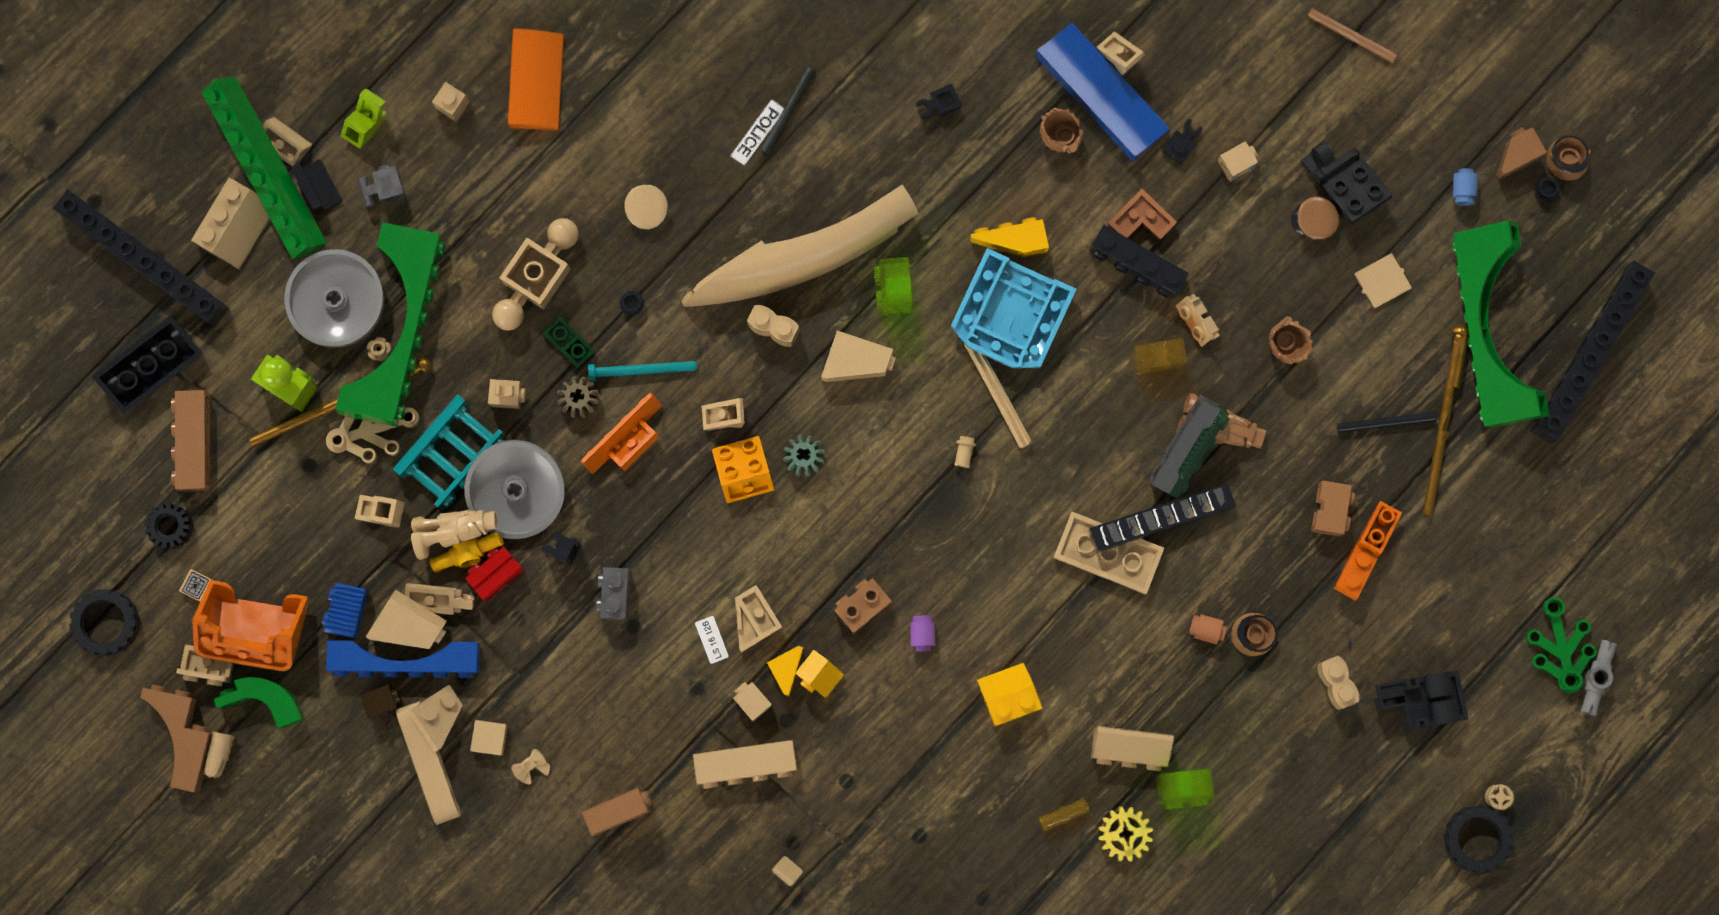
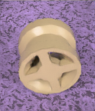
M1492 785L1486 790L1484 795L1486 804L1495 810L1510 807L1514 799L1513 792L1505 785Z

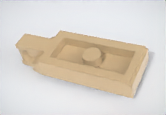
M407 583L405 586V596L433 613L453 615L454 613H460L461 609L472 610L475 606L474 595L462 594V590L456 588Z

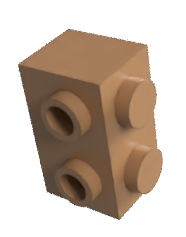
M873 578L869 582L864 579L855 587L857 592L851 597H848L846 594L835 603L837 606L834 610L853 635L892 603L891 599Z

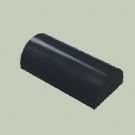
M169 315L91 375V377L119 410L125 414L203 353L173 315Z

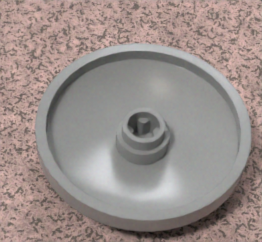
M331 249L310 255L294 269L286 285L284 303L291 324L305 339L319 346L341 348L359 342L375 328L384 308V290L377 272L365 259L349 251Z
M507 440L486 448L473 461L465 480V499L469 511L485 510L486 513L496 511L498 528L488 530V532L494 533L498 531L503 538L522 539L540 533L555 520L564 500L565 484L559 465L546 450L527 441Z

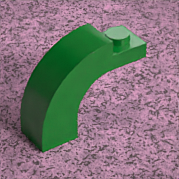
M252 677L235 680L236 691L234 688L224 690L219 693L220 697L214 699L217 709H225L250 699L261 700L270 708L277 728L280 729L306 720L299 702L288 689L276 682Z

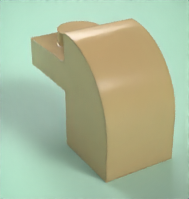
M360 495L355 519L399 528L405 503L380 496Z

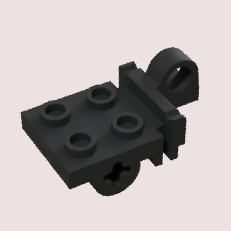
M1322 141L1312 148L1310 154L1301 159V163L1316 180L1317 186L1319 188L1323 186L1322 192L1329 196L1330 202L1336 207L1340 217H1346L1351 225H1353L1392 199V193L1363 158L1359 160L1360 151L1357 147L1336 160L1332 150Z
M1458 670L1375 685L1377 698L1374 699L1376 711L1400 707L1405 731L1469 719Z

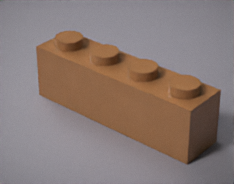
M205 390L175 391V398L171 399V410L175 413V422L171 424L172 437H175V447L171 449L172 461H175V471H172L171 474L172 485L180 492L210 491V393Z

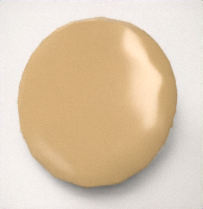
M640 185L628 193L624 207L626 215L633 225L640 229H652L664 221L668 205L666 197L660 189L652 185Z

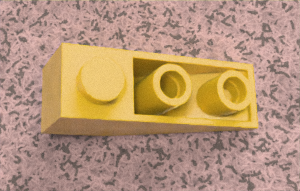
M1036 217L1024 219L1022 224L1013 225L1012 222L998 225V229L989 230L988 227L974 230V234L970 235L971 243L1021 257L1047 253L1049 249L1043 219L1037 220Z

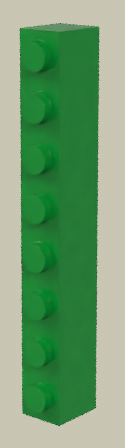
M228 77L213 80L201 93L291 258L296 259L315 254L327 242L237 78Z

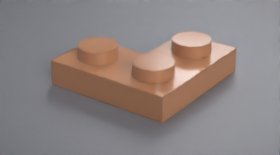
M1141 189L1107 225L1127 238L1143 225L1160 241L1177 224V221Z

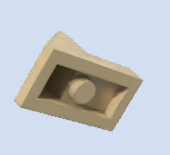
M1113 32L1096 47L1102 56L1114 63L1121 76L1145 55L1143 51L1116 32Z
M743 398L703 405V430L710 431L726 427L742 428L745 423Z

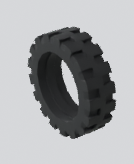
M109 589L93 590L90 594L83 595L82 599L75 603V609L70 614L71 624H69V628L73 633V640L79 644L78 646L81 649L99 656H113L120 651H125L128 648L127 646L136 639L134 638L135 634L139 632L138 622H140V617L136 612V606L127 596ZM102 602H111L117 605L124 616V628L121 634L109 643H98L92 640L85 629V618L89 610Z
M1470 806L1456 812L1446 824L1445 828L1447 829L1446 833H1444L1446 844L1444 846L1446 852L1450 855L1449 858L1458 867L1469 872L1486 873L1496 870L1499 866L1506 863V859L1511 856L1512 846H1514V839H1512L1513 830L1508 824L1509 821L1499 811L1487 806ZM1475 818H1482L1491 822L1499 835V846L1496 852L1490 858L1481 861L1467 857L1460 849L1458 842L1462 826L1467 821Z

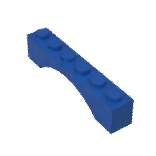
M327 641L326 671L333 672L334 677H348L349 672H358V677H373V672L383 673V677H398V673H408V677L423 678V673H433V678H448V673H458V678H473V674H480V643L452 642L441 651L429 657L413 661H393L375 656L354 641Z

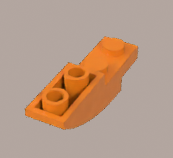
M1382 501L1378 503L1346 560L1333 589L1353 600L1359 597L1402 512Z

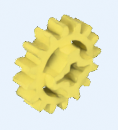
M1119 807V814L1111 810L1109 811L1110 819L1103 817L1102 820L1106 825L1098 829L1103 831L1104 835L1098 837V840H1105V844L1101 848L1103 850L1110 849L1109 857L1118 854V861H1122L1123 857L1126 856L1130 862L1132 861L1133 854L1141 858L1140 850H1149L1145 843L1153 841L1152 838L1147 837V833L1152 832L1153 828H1146L1149 819L1141 820V811L1134 815L1132 807H1129L1127 813L1124 812L1123 807ZM1128 817L1134 819L1140 827L1135 828L1130 825ZM1118 819V826L1115 831L1109 832L1112 823ZM1123 827H1126L1127 831L1132 832V836H1128L1127 842L1119 836V833L1123 832ZM1142 836L1139 845L1133 849L1135 839ZM1111 841H1117L1122 844L1123 851L1115 848Z

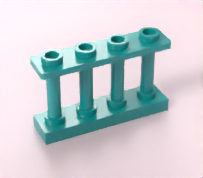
M458 394L393 468L402 478H405L407 475L409 477L413 476L439 498L434 505L440 510L443 507L448 508L456 499L455 493L460 488H465L467 473L476 457L491 445L505 441L503 440L505 434L498 429L495 434H492L467 413V408L465 407L468 403ZM455 419L462 420L487 442L478 453L450 431V425ZM439 438H445L471 460L462 472L434 449L435 446L433 444ZM423 456L425 458L429 457L455 479L446 491L418 468L419 465L417 463Z

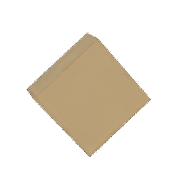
M475 720L470 751L503 756L508 725Z

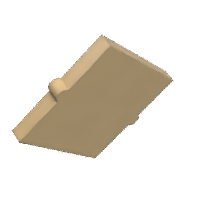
M1392 253L1354 273L1363 289L1361 291L1362 294H1366L1374 309L1412 288L1403 273L1404 269L1400 268Z

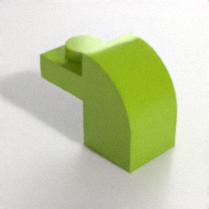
M364 89L360 93L356 110L344 120L341 137L361 149L371 140L383 123L387 113L384 111L386 101L369 90Z

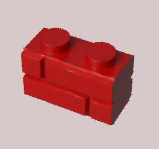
M504 546L501 549L497 547L491 550L486 555L488 560L482 565L476 563L467 571L469 576L465 579L486 603L525 571Z

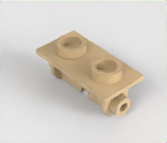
M1195 294L1185 297L1176 305L1181 318L1185 320L1192 331L1193 337L1201 347L1210 340L1220 336L1218 333L1219 328L1211 316L1205 319L1202 318L1201 315L1208 311L1200 298L1196 297Z

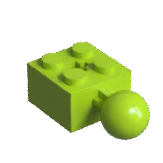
M267 354L251 380L303 412L318 389L312 383L314 378L299 368L293 371L294 366L277 354L274 358Z

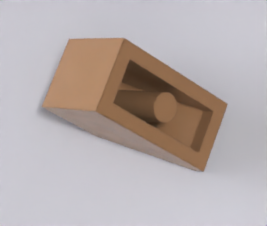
M1533 127L1526 131L1524 128H1520L1510 134L1512 138L1505 145L1496 175L1498 180L1537 161L1547 153Z

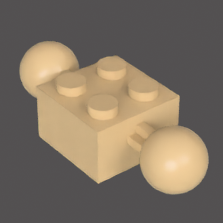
M566 218L554 220L547 230L549 242L545 248H542L529 238L525 239L500 276L502 283L515 291L510 299L501 300L493 309V321L500 329L509 331L521 325L524 318L522 306L527 299L543 310L571 270L566 262L556 256L561 249L571 248L577 242L579 233L574 222Z

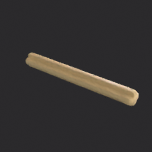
M965 345L1018 446L1024 448L1030 445L1031 439L987 357L969 349Z

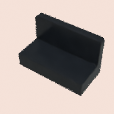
M320 159L305 167H302L299 163L291 167L309 204L317 215L343 201Z

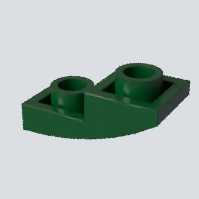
M561 316L542 332L577 368L595 352Z

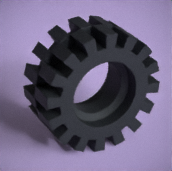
M162 503L159 504L158 508H152L153 512L151 514H147L148 521L144 523V526H147L145 533L149 536L148 539L159 547L165 549L181 547L183 542H188V536L193 533L191 531L193 522L190 521L192 518L180 506L172 503H167L166 505ZM166 517H173L178 523L177 531L170 536L164 535L160 530V524Z

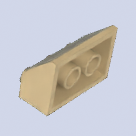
M228 178L191 241L203 250L240 270L270 217L255 192Z
M1096 727L1094 728L1091 758L1097 759L1096 764L1111 765L1112 761L1122 762L1121 767L1136 768L1137 764L1147 765L1146 770L1161 771L1162 767H1168L1174 736Z

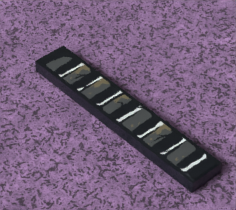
M1228 483L1091 527L1088 531L1095 549L1099 553L1236 507V503Z

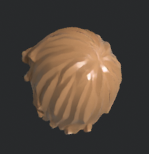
M1053 108L1045 116L1041 117L1043 121L1040 126V134L1046 147L1057 152L1064 153L1067 151L1068 154L1077 151L1083 139V130L1080 128L1079 119L1073 113H1069V109Z
M1286 316L1271 329L1269 334L1270 342L1268 344L1272 354H1274L1276 359L1288 364L1307 360V356L1313 351L1311 331L1299 325L1298 321L1294 322L1291 317Z

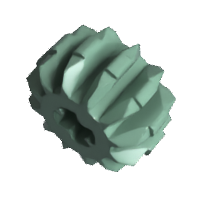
M798 435V444L792 439L789 440V444L793 449L784 448V452L790 454V456L784 457L783 461L786 463L792 462L787 467L789 471L797 467L796 476H800L803 469L805 470L806 477H809V468H812L817 473L819 468L815 463L824 464V460L816 456L825 454L824 449L816 450L820 446L819 440L811 445L812 436L808 435L806 442H803L802 435ZM799 452H810L808 454L810 459L807 461L805 459L798 460L800 458Z

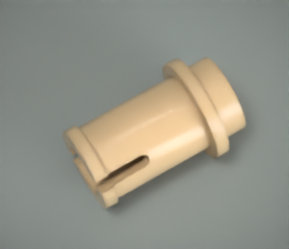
M960 436V440H957L956 443L959 445L954 463L955 466L970 468L973 447H976L974 438Z

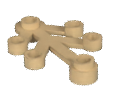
M405 408L404 417L407 413H412L413 418L411 421H405L404 418L399 420L398 426L403 425L406 428L416 427L420 421L419 413L413 408ZM345 416L341 426L338 429L331 430L326 437V445L332 452L343 453L347 450L361 457L368 464L376 461V452L371 448L363 449L353 443V441L364 439L384 449L390 456H395L400 452V445L396 441H388L376 435L396 426L381 423L373 424L371 421L363 420L358 429L350 431L355 418ZM337 436L342 437V442L339 445L334 444V439ZM396 444V451L389 452V445ZM367 452L373 453L371 460L365 459Z

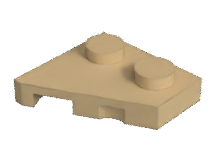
M757 585L735 598L739 649L741 653L782 628Z
M447 685L408 711L433 751L436 752L442 748L463 705L451 686Z

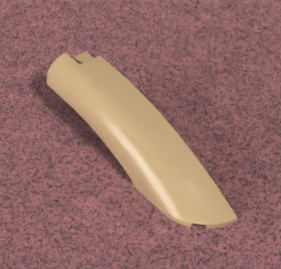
M901 185L864 210L819 231L769 244H764L763 241H760L701 280L693 289V292L690 291L684 296L682 304L684 307L738 301L776 292L816 278L861 256L896 234L900 225L918 214L917 208L904 186Z

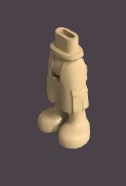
M465 510L443 513L437 516V519H425L420 516L413 518L411 527L414 533H411V540L415 555L419 560L426 559L429 556V546L440 542L443 547H450L460 544L462 541L479 537L482 533L484 535L488 534V530L498 528L496 511L486 513L485 510Z

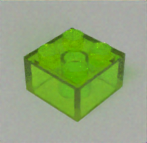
M909 257L879 259V266L874 267L875 286H880V291H876L877 310H882V317L912 315Z
M1210 768L1155 775L1159 805H1166V809L1183 808V802H1190L1191 806L1209 804L1208 799L1215 798Z

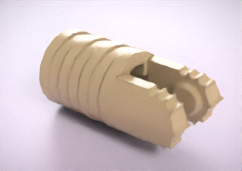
M212 732V738L210 739V745L206 754L208 756L206 768H204V772L209 778L221 777L222 773H224L223 770L225 769L226 761L229 760L235 736Z

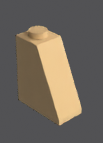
M837 331L821 379L824 382L885 376L887 370L892 371L896 357L892 356V348Z
M395 590L366 635V638L430 649L433 642L439 644L446 633L442 629L446 620Z

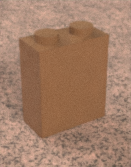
M636 788L583 811L582 815L591 836H597L650 813V806L653 803L648 791L643 792L641 788Z

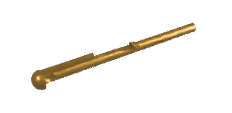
M1456 325L1450 332L1455 336L1422 513L1426 516L1433 515L1444 448L1449 434L1447 428L1455 387H1460L1467 342L1470 336L1468 328L1464 325Z
M418 357L415 372L411 373L410 377L422 371L425 375L428 374L431 369L429 360L425 357ZM338 399L329 403L325 402L311 411L250 437L249 440L254 447L334 411Z

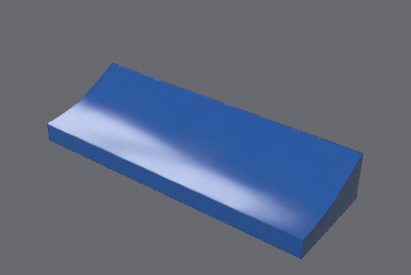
M1073 23L1069 24L1054 38L1037 49L1036 58L1132 162L1169 131L1170 128Z

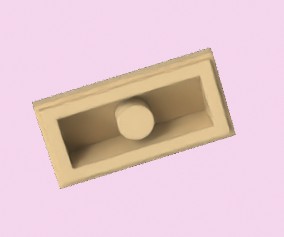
M275 117L266 120L263 125L279 157L292 167L303 159L312 146L311 143Z

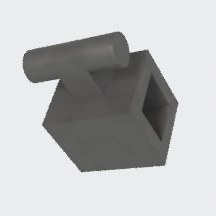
M383 165L378 167L377 171L372 172L375 184L369 185L367 177L357 179L365 208L374 206L372 197L377 195L383 205L407 198L399 170L396 166Z

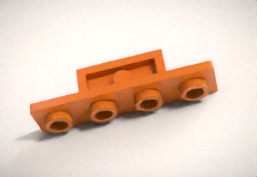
M652 393L641 399L628 415L624 416L592 450L587 452L581 460L584 467L591 474H594L611 458L625 472L659 438V435L646 422L662 407V404Z

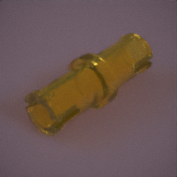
M1081 798L1067 806H1058V810L1038 817V821L1045 833L1063 823L1067 825L1070 823V820L1090 811L1086 800Z

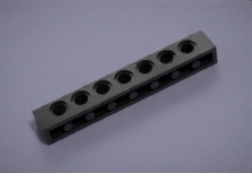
M68 189L52 208L213 327L218 324L228 311L229 307Z
M1635 260L1625 267L1547 402L1549 417L1537 419L1530 432L1550 444L1560 439L1653 278L1654 271Z

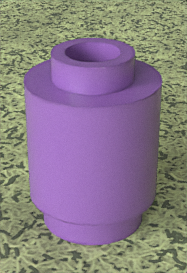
M912 616L913 622L910 623L911 647H916L917 652L931 651V647L936 646L935 622H932V616Z

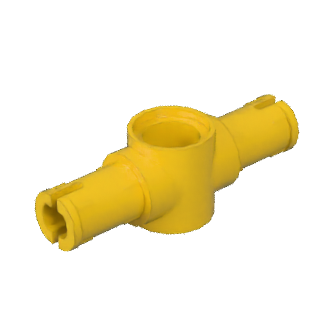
M496 531L480 539L476 537L453 545L452 548H449V552L431 558L429 562L435 573L454 565L456 567L460 566V568L471 567L481 561L480 557L484 556L485 552L504 545L501 534Z

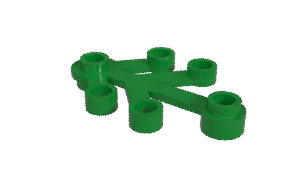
M1552 597L1544 602L1543 611L1550 617L1556 644L1543 637L1542 633L1536 629L1527 632L1526 641L1531 645L1537 644L1560 659L1562 669L1550 663L1544 654L1533 656L1531 663L1534 668L1543 669L1558 679V686L1563 692L1575 693L1583 685L1582 671L1589 660L1596 656L1597 650L1592 644L1583 645L1580 648L1581 656L1573 667L1570 657L1583 636L1590 632L1591 624L1587 620L1577 621L1574 625L1575 631L1567 642L1561 620V615L1565 611V604L1560 598ZM1551 603L1555 604L1557 608L1554 613L1549 610ZM1580 623L1586 625L1585 632L1579 630ZM1531 633L1538 635L1536 642L1530 639ZM1586 647L1591 648V656H1587L1584 653ZM1537 657L1543 659L1544 663L1542 666L1536 664ZM1568 676L1574 680L1571 686L1566 683Z

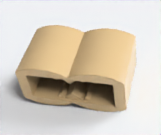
M754 305L747 319L748 326L753 332L762 336H770L776 343L786 347L793 346L800 332L799 326L794 320L786 316H777L771 309L762 305Z
M1335 656L1317 665L1319 677L1328 687V697L1336 709H1343L1359 702L1358 690L1349 679L1348 667L1340 656Z

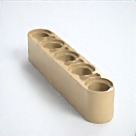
M418 701L397 709L396 714L435 824L439 825L460 817L461 813L439 750L433 751L408 711L421 703Z

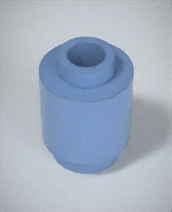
M1459 169V172L1453 176V198L1456 205H1474L1475 199L1478 198V174L1474 173L1473 169Z

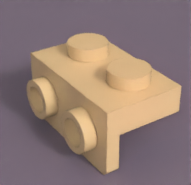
M185 645L181 668H177L176 673L183 675L182 680L198 682L199 677L208 679L207 684L222 687L223 682H231L234 663L201 657L195 652L194 646Z

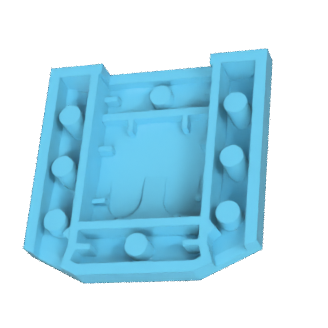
M987 248L951 327L971 350L1011 368H1040L1076 292V288L1056 279L1047 278Z

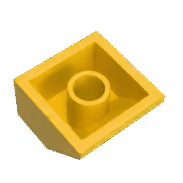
M1024 663L977 680L994 727L1042 709L1037 692Z

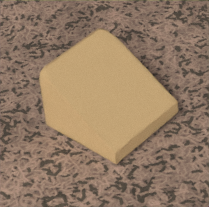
M786 856L772 869V872L789 886H792L803 872Z

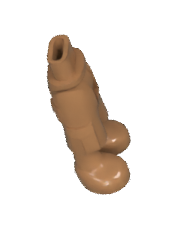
M1188 394L1183 413L1188 414L1198 399L1196 394ZM1217 406L1220 408V412L1213 422L1215 428L1211 429V433H1207L1208 438H1205L1206 441L1216 444L1227 443L1235 446H1245L1246 448L1253 446L1260 449L1262 447L1266 430L1258 428L1256 423L1252 424L1249 420L1233 414L1228 409ZM1183 415L1181 417L1177 427V431L1179 430L1180 426L1187 417L1186 415Z

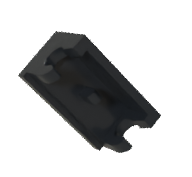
M558 533L551 534L558 542L555 544L556 548L543 544L541 551L545 555L571 566L581 543L574 537L570 539Z

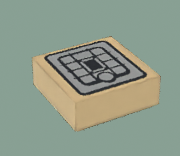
M190 569L179 591L201 602L206 588L212 579Z

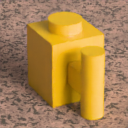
M815 650L812 651L795 673L802 679L800 684L811 693L816 690L824 698L828 697L844 676L838 668Z

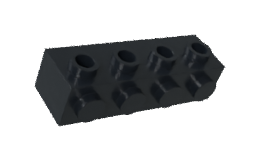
M1106 225L1102 226L1089 250L1095 258L1103 262L1108 261L1119 272L1129 273L1136 277L1135 280L1144 286L1149 285L1155 288L1156 292L1165 298L1175 299L1189 275L1188 272Z

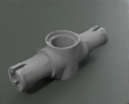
M1601 640L1597 659L1593 661L1591 669L1585 674V690H1587L1580 712L1588 713V715L1592 716L1597 715L1601 696L1605 695L1606 688L1613 681V674L1611 672L1613 666L1611 662L1617 647L1616 643ZM1597 671L1601 672L1604 677L1601 685L1597 684L1594 680V674Z

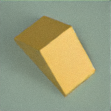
M800 646L767 662L783 694L786 696L790 695L796 676L795 673L802 656L803 647Z

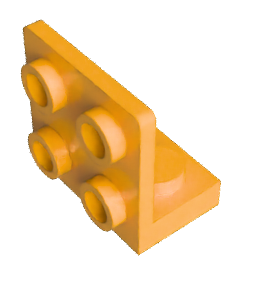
M759 436L712 449L727 504L774 491Z

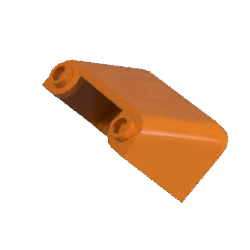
M210 580L192 620L194 650L198 655L207 659L277 671L289 670L296 655L308 608V596L291 594L284 598L282 606L235 599V591L232 586L225 582Z

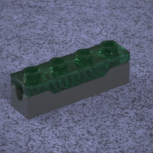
M1201 394L1199 395L1149 477L1153 486L1171 494L1177 499L1181 493L1184 494L1191 483L1189 479L1194 472L1197 473L1200 470L1205 453L1213 449L1216 443V435L1219 430L1223 431L1229 422V413L1225 407L1218 405Z

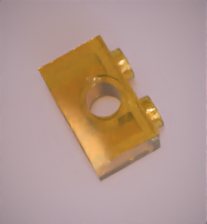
M1183 338L1136 345L1132 349L1136 374L1184 367L1187 363Z

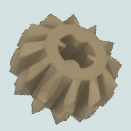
M571 377L572 385L569 386L564 381L562 385L566 388V391L558 390V395L564 398L559 399L557 402L559 405H565L562 409L564 414L571 410V417L575 418L579 411L581 418H585L584 410L587 409L592 414L594 410L590 405L599 404L597 399L592 398L598 396L599 392L598 390H592L594 387L592 381L586 384L585 377H581L579 384H577L575 377ZM581 392L584 399H579L578 403H575L576 401L572 398L573 395L577 396Z

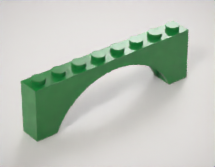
M1507 220L1454 233L1452 247L1457 255L1458 265L1456 266V272L1461 280L1460 296L1465 304L1464 321L1469 329L1468 345L1473 354L1472 370L1477 379L1475 389L1477 397L1480 399L1481 409L1479 415L1484 423V427H1499L1549 417L1546 392L1525 384L1505 366L1494 346L1489 326L1490 297L1496 278L1507 260L1522 247L1518 223Z
M382 222L376 246L395 265L402 277L407 297L405 325L396 347L385 362L366 377L341 386L335 410L341 416L398 427L399 420L404 418L405 406H403L405 396L408 397L410 394L411 382H409L410 374L414 373L416 369L417 359L414 357L416 349L420 350L423 337L420 333L422 326L427 324L428 312H426L427 304L433 300L434 289H432L433 280H437L439 276L440 266L437 264L439 256L442 257L444 255L445 242H443L439 233Z

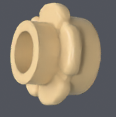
M382 337L371 340L367 345L369 350L368 356L372 360H386L391 352L390 343L386 342V339Z

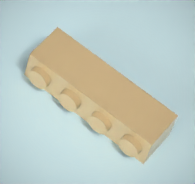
M793 740L693 754L697 785L703 784V789L718 787V782L728 781V785L742 784V778L749 777L753 778V782L768 780L767 775L777 774L778 778L793 776L792 771H797Z

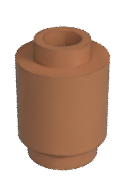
M1202 614L1200 616L1194 615L1189 634L1194 635L1195 639L1217 644L1218 640H1224L1227 627L1223 626V620Z

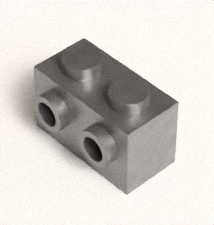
M603 567V573H599L598 588H602V596L597 598L596 613H600L602 619L628 621L631 574L629 569Z

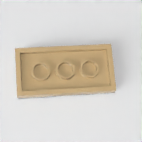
M1071 512L1053 558L1146 595L1164 547L1139 539L1097 553L1088 530L1103 523Z

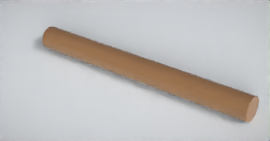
M1313 8L1307 16L1393 63L1397 56L1392 51Z

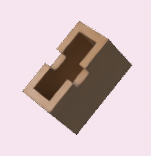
M1323 480L1318 483L1315 503H1320V509L1314 512L1311 532L1341 537L1345 531H1349L1351 517H1348L1347 513L1348 507H1352L1354 502V492H1351L1352 485Z

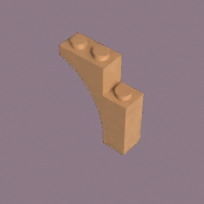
M153 684L151 689L143 688L141 698L152 705L162 716L172 737L174 770L170 787L200 793L205 774L204 768H206L205 765L208 757L206 754L212 733L207 732L208 727L194 724L192 729H190L197 699L190 698L191 693L176 690L175 694L166 693V687Z

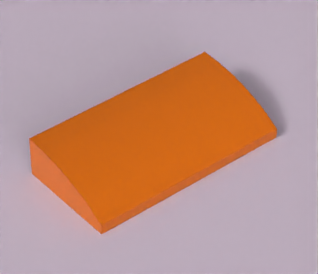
M513 29L508 125L510 128L559 130L563 34Z

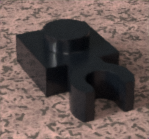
M953 84L930 92L931 100L920 99L916 102L917 108L920 106L928 108L927 112L921 114V119L929 118L934 111H937L940 117L962 107Z
M1191 119L1185 122L1183 133L1176 130L1162 149L1163 153L1180 165H1182L1196 145L1191 139L1197 138L1202 131L1201 126L1195 132L1189 130L1188 126L1192 122Z

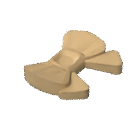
M533 749L530 757L526 758L522 763L512 765V771L515 777L522 783L531 784L530 771L536 767L547 776L550 764L546 763L544 755L539 750Z

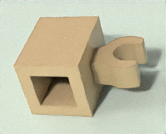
M490 379L488 404L491 407L521 408V403H525L526 388H522L520 381Z

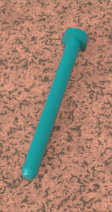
M695 361L595 368V364H588L589 381H596V377L684 372L697 369V362Z

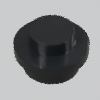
M1543 177L1537 181L1534 190L1540 200L1547 202L1554 200L1558 196L1560 187L1555 179Z
M626 292L620 299V308L629 316L638 315L644 308V299L638 292Z

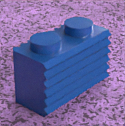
M336 583L335 588L332 587L329 592L328 602H331L329 612H325L323 616L322 626L325 627L324 631L357 639L368 590Z

